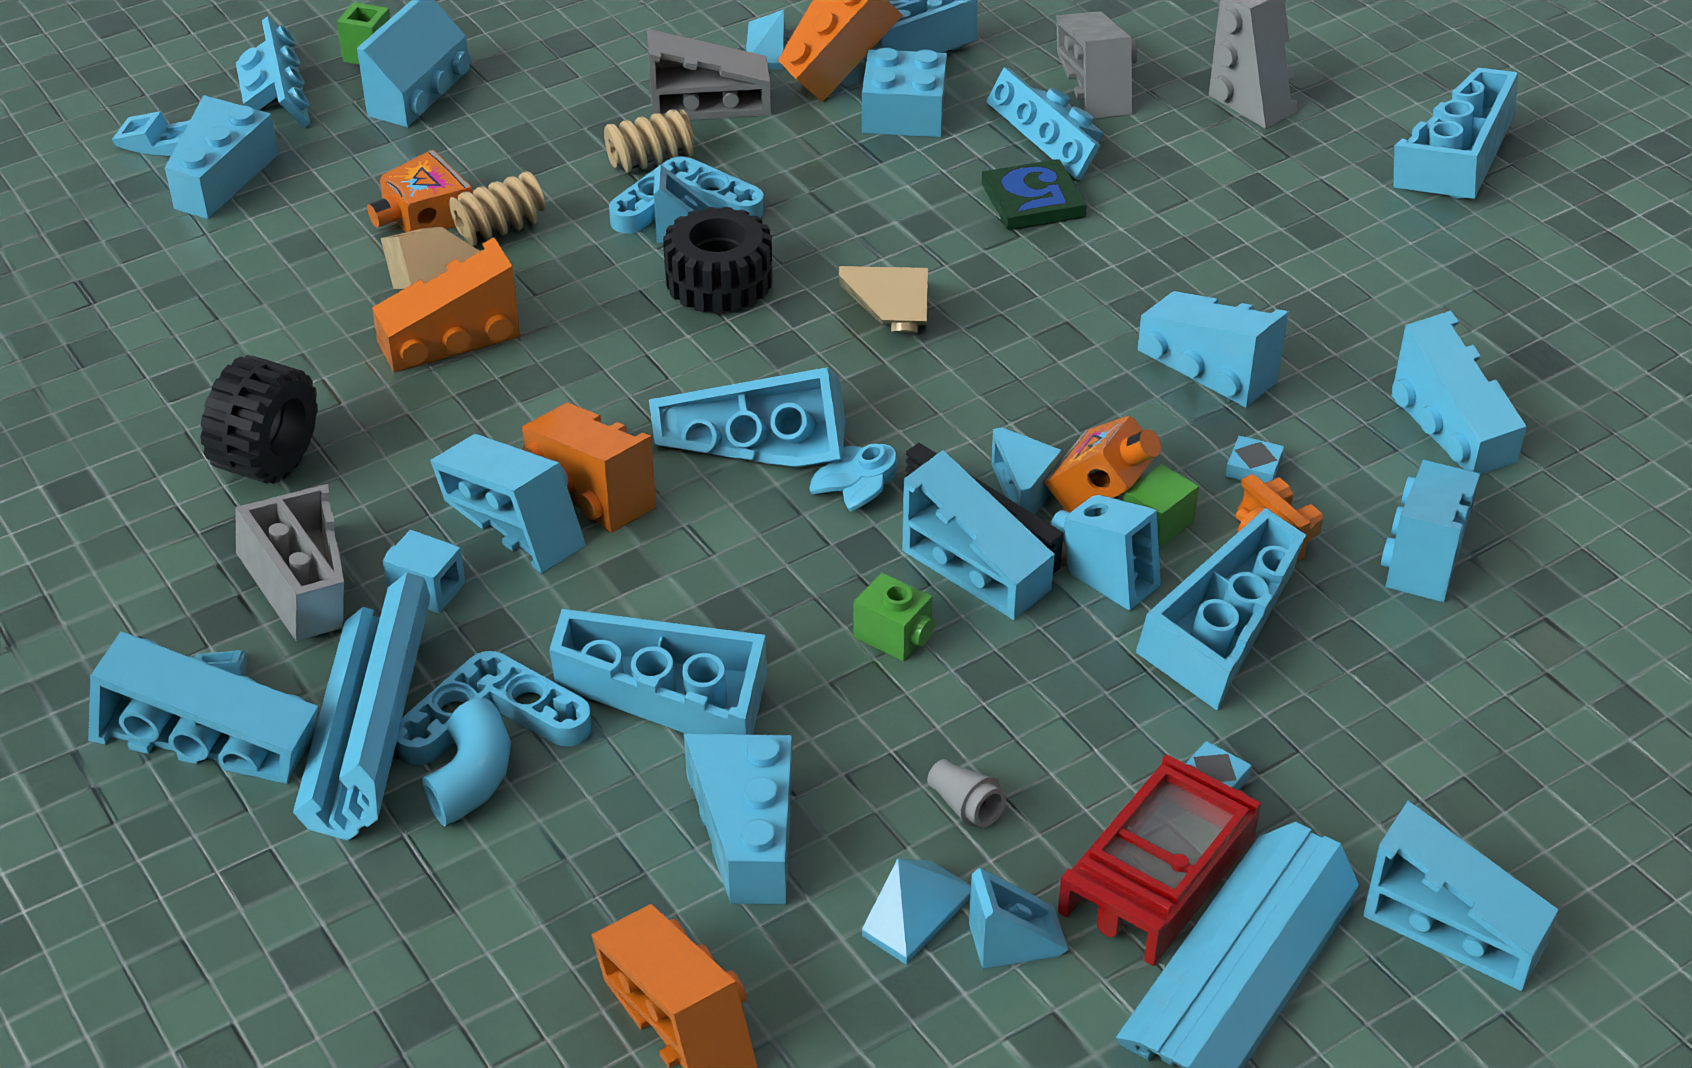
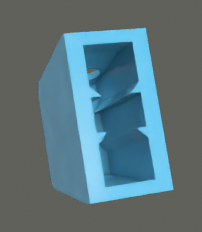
M1096 495L1090 497L1071 513L1060 510L1054 515L1050 525L1063 532V542L1066 543L1068 570L1075 578L1128 610L1133 609L1161 586L1157 510Z

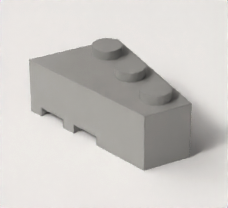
M1220 0L1209 96L1265 129L1298 112L1297 100H1291L1289 79L1294 77L1293 66L1286 64L1284 44L1289 42L1285 0Z
M1101 11L1056 15L1057 54L1068 79H1077L1080 87H1075L1074 93L1077 99L1085 98L1083 110L1092 115L1093 119L1132 115V64L1137 62L1135 40H1132L1129 34Z
M646 28L652 115L660 113L665 117L666 112L671 109L677 110L679 114L681 109L685 110L689 120L771 115L770 78L766 56Z
M328 484L235 507L236 554L295 641L343 628L344 578L338 542L335 538L334 517L330 507Z

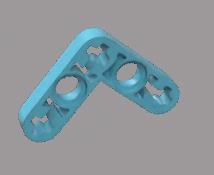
M674 157L661 164L716 208L731 207L733 210L742 209L748 211L750 216H758L759 218L764 215V194L761 189L689 157ZM655 169L610 202V225L615 231L631 234L643 230L655 221L654 195H649L654 194Z
M485 651L469 658L402 717L396 741V750L399 758L411 765L427 764L442 755L455 741L447 729L452 713L444 712L441 708L453 701L465 703L476 698H486L495 705L500 714L553 744L569 747L584 742L590 736L592 731L591 711L588 702L575 693L502 653ZM527 692H533L541 696L538 701L531 704H521L515 701L516 697Z

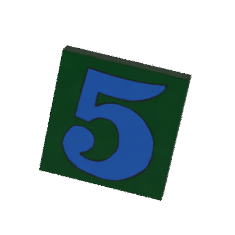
M1060 159L982 171L981 183L1007 230L1086 217L1087 204Z

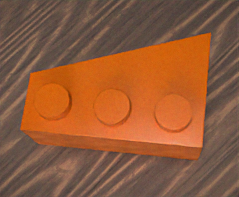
M813 0L778 61L797 81L823 102L868 54V49H872L903 15L888 0Z
M495 237L482 244L485 248L484 250L460 263L457 258L446 264L448 269L446 272L425 284L420 279L372 307L377 342L394 373L520 337L513 267Z
M568 402L523 425L524 447L522 450L559 462L568 477L567 488L571 500L581 508L588 519L596 520L610 533L656 508L651 435L643 432L637 436L626 433L625 425L618 422L610 426L601 423L600 415Z
M649 904L591 934L604 981L640 1030L651 1025L666 1044V1047L659 1050V1053L668 1068H672L679 1063L683 1068H758L742 1003L747 1001V995L741 980L734 971H724L715 962L712 954L704 944L696 945L690 940L681 924L675 918L668 920L658 909Z

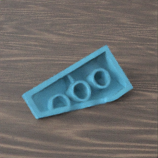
M828 367L649 399L654 444L656 446L794 468L840 461L843 458L846 420L840 378Z

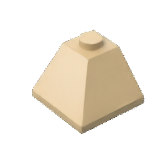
M839 266L841 287L882 325H891V332L917 333L918 326H926L928 268Z

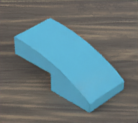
M161 111L128 117L112 138V141L116 147L149 155L171 156L189 121L168 124Z

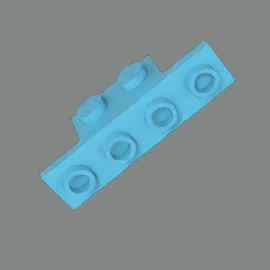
M267 16L262 20L266 41L256 48L253 47L246 50L236 62L243 104L252 109L260 110L278 97L279 104L306 128L311 124L307 110L310 104L302 87L305 85V82L298 69L300 60L294 50L296 41L285 26L281 25L278 27Z
M1004 67L986 102L1053 160L1060 159L1066 171L1072 177L1082 180L1101 146L1099 141L1104 134L1091 123L1093 116L1078 107H1072L1069 104L1070 97L1065 93L1051 87L1048 92L1032 88L1012 70Z

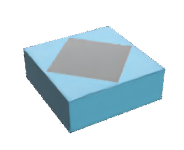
M1238 436L1227 463L1225 476L1242 481V478L1254 474L1264 483L1274 480L1283 457L1284 446Z
M1205 741L1186 763L1196 767L1202 773L1238 790L1250 778L1252 767L1251 764L1208 741Z

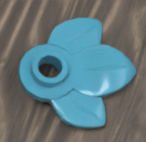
M869 444L863 448L858 446L843 447L842 460L824 463L825 466L821 467L814 474L809 487L811 495L843 490L844 502L849 511L862 507L877 497L883 491L884 484L890 482L895 477L898 465V456L895 449L887 444Z

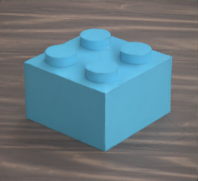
M892 48L868 49L862 89V133L941 137L946 90L947 53H936L932 50L914 52L896 51Z

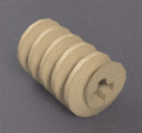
M681 109L680 114L677 110H668L665 117L660 113H654L651 115L650 120L641 116L635 120L634 125L631 121L624 120L620 123L619 129L612 123L607 124L604 128L605 146L609 161L614 168L617 167L618 163H621L626 173L632 172V160L635 159L640 168L644 170L647 169L648 156H652L657 166L663 163V153L667 152L670 159L678 157V149H682L686 157H693V131L689 117L683 109Z
M525 171L518 178L510 176L503 183L498 181L492 182L488 189L480 186L473 191V194L465 191L458 195V199L450 197L449 205L452 218L459 233L464 236L468 244L475 246L477 244L476 232L479 231L483 239L488 241L492 239L491 227L494 226L497 232L504 236L508 233L507 221H510L513 228L517 231L523 228L522 216H525L530 225H536L538 223L537 211H544L545 200L536 178L531 172Z

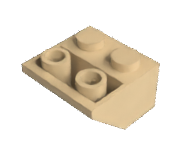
M443 227L422 228L381 238L393 289H405L420 279L425 284L448 270L446 264L457 258L461 263L480 252Z

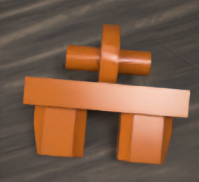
M1254 474L1242 478L1241 486L1244 488V496L1235 515V518L1241 522L1237 533L1267 508L1306 534L1297 561L1305 558L1307 542L1321 533L1323 514L1312 504L1305 505L1297 510L1291 506L1293 492L1290 486L1280 477L1266 483L1262 482Z

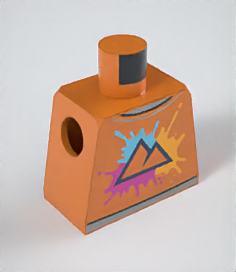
M430 150L383 174L380 178L383 199L368 204L367 212L376 228L396 222L405 232L431 227L450 229L456 227L450 211V197L458 199V195L465 191L473 194L472 186L434 150Z
M1129 415L1088 429L1049 474L1044 483L1063 508L1070 513L1092 496L1101 495L1114 498L1130 489L1154 457L1160 454V439L1154 431L1150 429L1143 430L1137 421ZM1093 469H1099L1098 471H1096V472H1094V473H1092V474H1089V472H1090L1091 470H1093Z

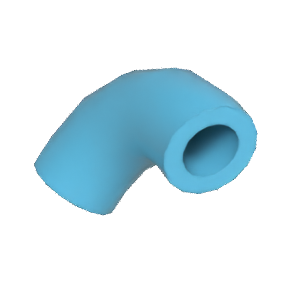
M486 698L469 700L452 713L447 729L458 747L457 754L450 763L422 778L424 793L431 810L444 827L460 820L487 802L507 773L511 740L500 712Z

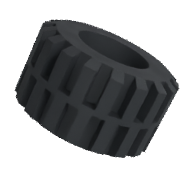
M708 207L705 210L688 212V216L678 217L674 220V224L669 225L666 229V235L663 237L666 287L670 290V295L674 300H680L681 305L687 308L695 307V310L700 312L713 311V313H723V311L729 310L735 312L741 310V307L744 306L751 307L757 303V299H763L768 294V289L772 287L773 283L772 235H770L768 225L762 224V219L758 216H750L748 211L742 209L733 210L731 207Z
M246 355L245 358L240 356L234 359L232 365L228 364L222 370L220 377L216 378L201 418V445H204L203 453L206 459L210 460V464L216 468L266 484H275L280 482L282 478H287L292 473L294 467H297L301 462L315 430L318 403H316V387H313L311 377L302 370L253 355Z

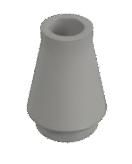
M947 759L938 761L929 771L928 785L940 794L966 825H977L978 827L985 828L992 825L1002 814L1006 804V795L1001 790L1000 784L996 779L957 766Z

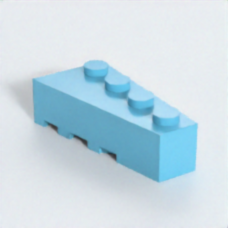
M1478 67L1452 91V99L1450 101L1440 102L1433 109V117L1427 122L1420 121L1412 129V136L1408 140L1401 139L1394 145L1393 187L1444 194L1456 199H1475L1516 114L1518 72Z
M561 609L549 649L554 680L558 685L577 695L683 733L753 735L767 676L765 635Z

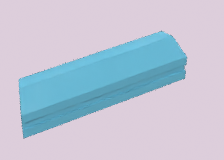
M405 573L391 584L387 589L380 618L373 616V609L362 607L344 622L293 813L308 830L349 841L359 833L360 828L363 826L368 827L378 820L431 599L424 577Z
M1297 822L1258 836L1116 1036L1118 1044L1149 1061L1156 1053L1160 1055L1162 1061L1171 1066L1175 1063L1182 1068H1245L1353 903L1359 883L1341 843L1325 835L1324 837L1318 836L1311 832L1312 829Z

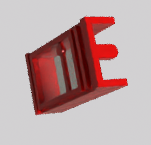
M1166 754L1162 758L1161 765L1072 870L1068 868L1061 876L1058 913L1067 918L1082 899L1086 898L1099 906L1097 927L1105 936L1115 937L1122 928L1123 919L1146 931L1148 934L1144 961L1154 966L1255 839L1261 802L1249 797L1238 789H1233L1202 773L1196 767L1185 764Z

